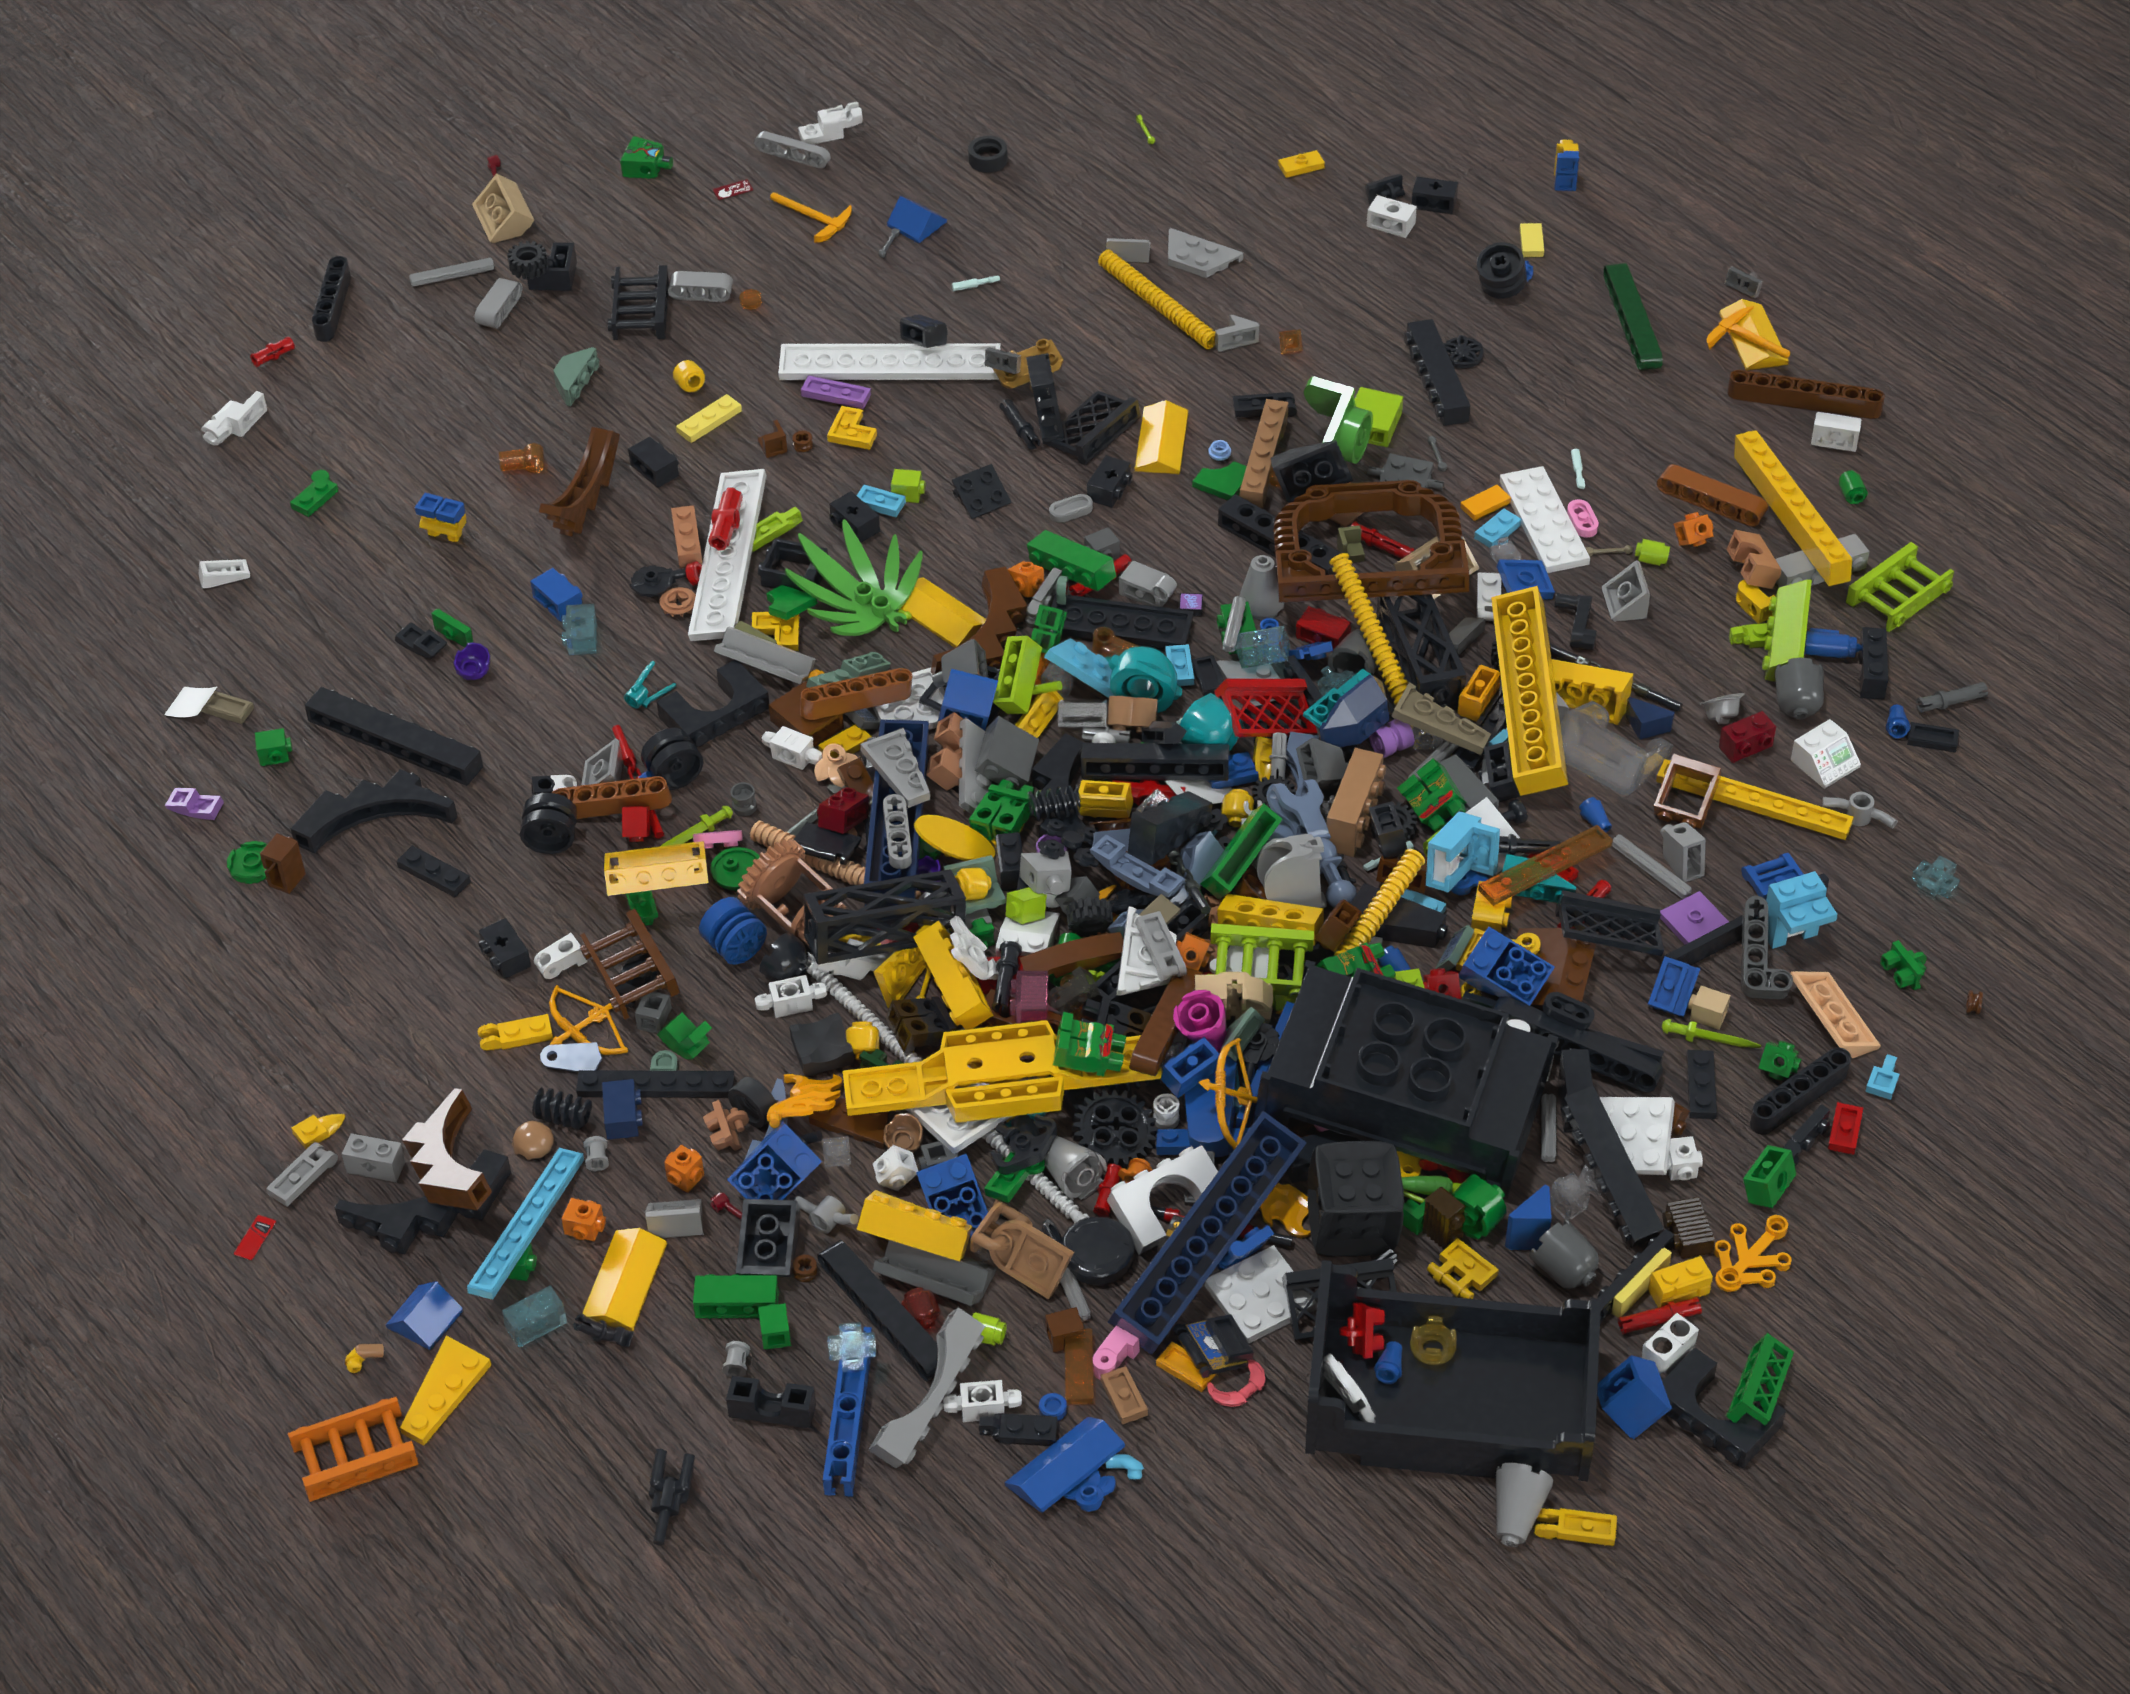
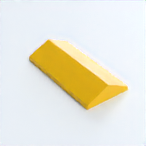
M1741 299L1720 310L1719 314L1723 320L1725 317L1728 318L1741 309L1754 306L1736 325L1781 346L1762 304ZM1733 332L1729 333L1746 371L1789 364L1788 358L1785 359Z
M1167 400L1144 407L1135 471L1180 474L1188 419L1187 409Z
M924 577L918 578L910 597L900 608L905 612H910L912 615L911 619L954 648L974 636L986 621L984 617Z
M641 1228L616 1230L582 1314L596 1321L603 1320L610 1327H623L625 1330L633 1331L667 1246V1241Z

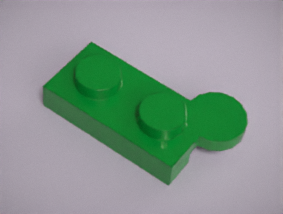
M325 470L313 472L311 475L313 483L290 502L291 509L309 517L338 492L337 484L329 481V473Z
M1010 1152L1004 1162L1011 1161L1015 1154ZM1044 1159L1040 1163L1008 1175H1002L996 1171L984 1188L985 1195L1009 1203L1029 1174L1037 1175L1044 1171Z

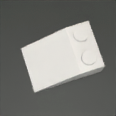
M1045 911V919L1026 924H1020L1006 917L1000 928L996 944V957L1001 956L999 951L1000 944L1005 941L1019 943L1022 947V954L1020 956H1026L1052 947L1059 924L1060 913Z

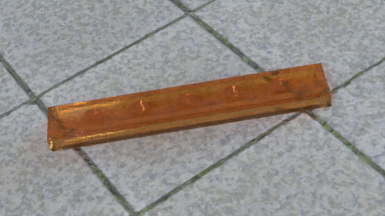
M1596 825L1480 883L1478 891L1494 906L1611 847L1613 839Z

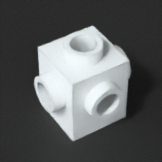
M1693 1136L1671 1138L1667 1165L1670 1180L1697 1178L1698 1169L1702 1167L1703 1160L1701 1151L1696 1150Z
M895 1145L873 1163L877 1182L883 1187L896 1191L904 1187L918 1172L913 1152Z

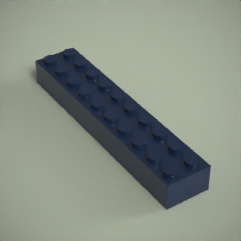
M880 719L879 737L904 728L906 739L912 747L913 756L916 757L918 768L926 781L929 721ZM876 769L864 884L918 875L921 837L914 828V822L920 816H923L924 802L909 808L906 806L912 863L907 868L896 869L889 863L883 812L885 797L896 793ZM892 806L893 811H897V806ZM893 821L891 824L900 825L902 822ZM894 838L893 841L901 842L904 841V839ZM898 852V857H903L902 852ZM910 887L898 896L916 899V888ZM892 888L872 892L885 894Z
M1263 1111L1114 1311L1108 1323L1114 1328L1118 1326L1138 1337L1139 1346L1152 1355L1228 1252L1229 1246L1236 1241L1307 1142Z

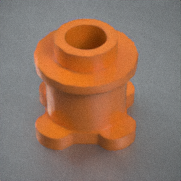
M1133 1158L1128 1164L1129 1168L1127 1170L1124 1168L1120 1169L1118 1175L1127 1184L1133 1181L1134 1176L1141 1171L1148 1170L1150 1172L1153 1169L1145 1159Z

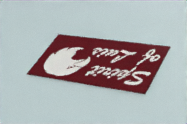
M745 179L712 190L718 200L752 191L753 188L749 181Z

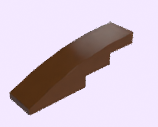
M1121 932L1095 935L1048 947L1021 957L1020 960L1029 983L1050 974H1054L1055 978H1058L1077 969L1087 972L1121 958L1124 939Z

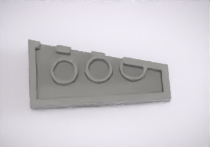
M964 718L960 721V729L963 730L962 738L959 739V748H962V758L959 760V768L962 770V778L959 779V806L972 814L985 794L989 792L988 788L993 781L975 771L985 731L967 718Z
M904 728L861 743L863 755L895 793L905 798L908 808L930 800V791L922 772L918 768L916 757L913 756L912 747L906 739Z

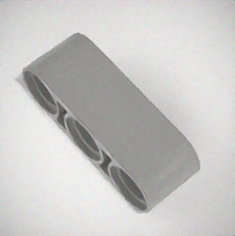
M676 271L672 274L668 293L676 300L725 302L730 298L733 279L725 273Z
M499 278L477 307L475 323L499 328L520 299L522 284Z

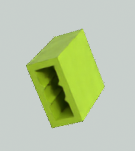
M1360 387L1355 398L1356 407L1369 410L1373 414L1372 431L1368 443L1388 447L1402 414L1403 396Z

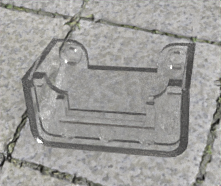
M1594 701L1566 712L1560 725L1565 763L1619 794L1630 795L1637 791L1662 765L1664 759L1669 757L1673 748V744L1668 741L1655 738L1647 744L1646 749H1643L1606 729L1609 723V713L1603 706Z

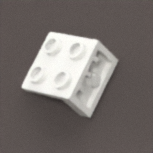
M1817 412L1811 445L1856 452L1861 419Z

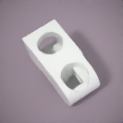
M569 933L540 951L534 958V964L544 978L552 979L558 976L562 970H566L574 964H577L579 967L586 963L587 960H585L579 946L581 945L573 934Z

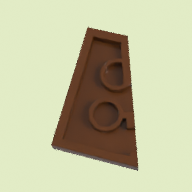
M837 1098L835 1099L836 1105L833 1108L825 1111H813V1114L809 1115V1124L837 1134L843 1132L852 1135L854 1140L860 1142L866 1140L874 1143L875 1147L884 1150V1129L889 1122L890 1111L848 1116L846 1099Z

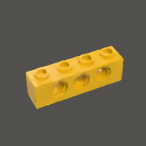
M1227 894L1217 909L1218 924L1314 931L1313 946L1317 943L1315 935L1324 924L1323 908Z

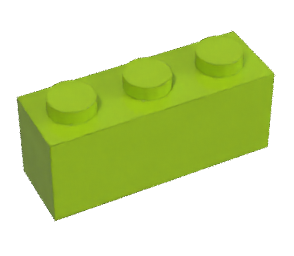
M1029 636L1007 637L993 703L1007 714H1028L1042 652V647Z

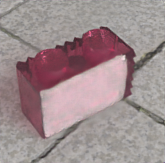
M1017 970L1016 979H1011V995H1016V999L1010 1000V1015H1015L1016 1024L1047 1020L1048 971Z

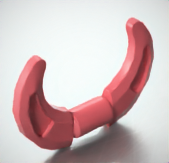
M1253 1359L1247 1360L1249 1362L1247 1368L1250 1371L1249 1383L1238 1392H1223L1216 1389L1211 1382H1208L1209 1396L1222 1406L1235 1407L1246 1403L1247 1398L1257 1390L1261 1391L1265 1385V1372L1262 1366Z

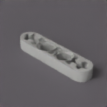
M767 131L760 132L754 140L755 147L761 152L816 168H824L831 158L830 153L823 147ZM779 144L784 145L787 150H783ZM797 149L802 150L806 156L801 155Z
M892 794L885 797L883 801L889 863L896 869H904L912 863L906 801L901 795ZM892 806H897V811H893ZM900 821L902 824L893 825L891 822ZM894 838H903L904 841L895 842V841H893V839H894ZM898 852H902L903 857H898Z

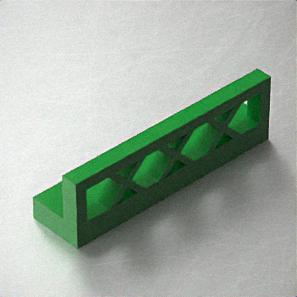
M1766 1333L1751 1348L1726 1417L1736 1423L1745 1413H1748L1763 1425H1766L1771 1419L1794 1351ZM1772 1349L1784 1356V1358L1777 1359ZM1767 1367H1772L1776 1376L1771 1377ZM1760 1384H1766L1770 1394H1765ZM1753 1401H1759L1764 1412L1754 1406Z

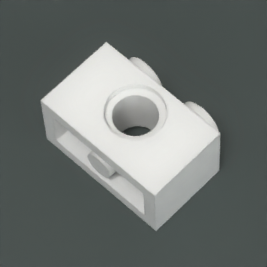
M1377 195L1367 210V227L1406 238L1416 223L1417 206Z

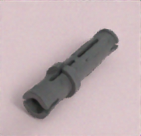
M1984 682L1946 692L1940 690L1936 691L1934 695L1917 698L1916 703L1921 704L1916 706L1920 713L1937 708L1943 710L1949 705L1987 697L1988 692L1982 691L1988 690Z

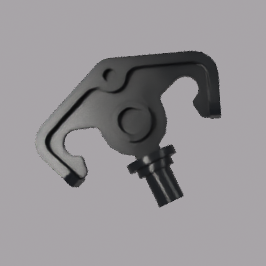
M1036 1114L1034 1126L1038 1129L1045 1128L1047 1130L1044 1134L1036 1137L1029 1133H1020L1017 1127L1009 1128L1000 1122L995 1130L1003 1136L1004 1143L1010 1145V1149L1015 1155L1011 1161L1004 1162L1002 1154L995 1153L994 1150L990 1151L992 1162L997 1171L1002 1175H1008L1040 1163L1057 1136L1056 1122L1051 1118Z

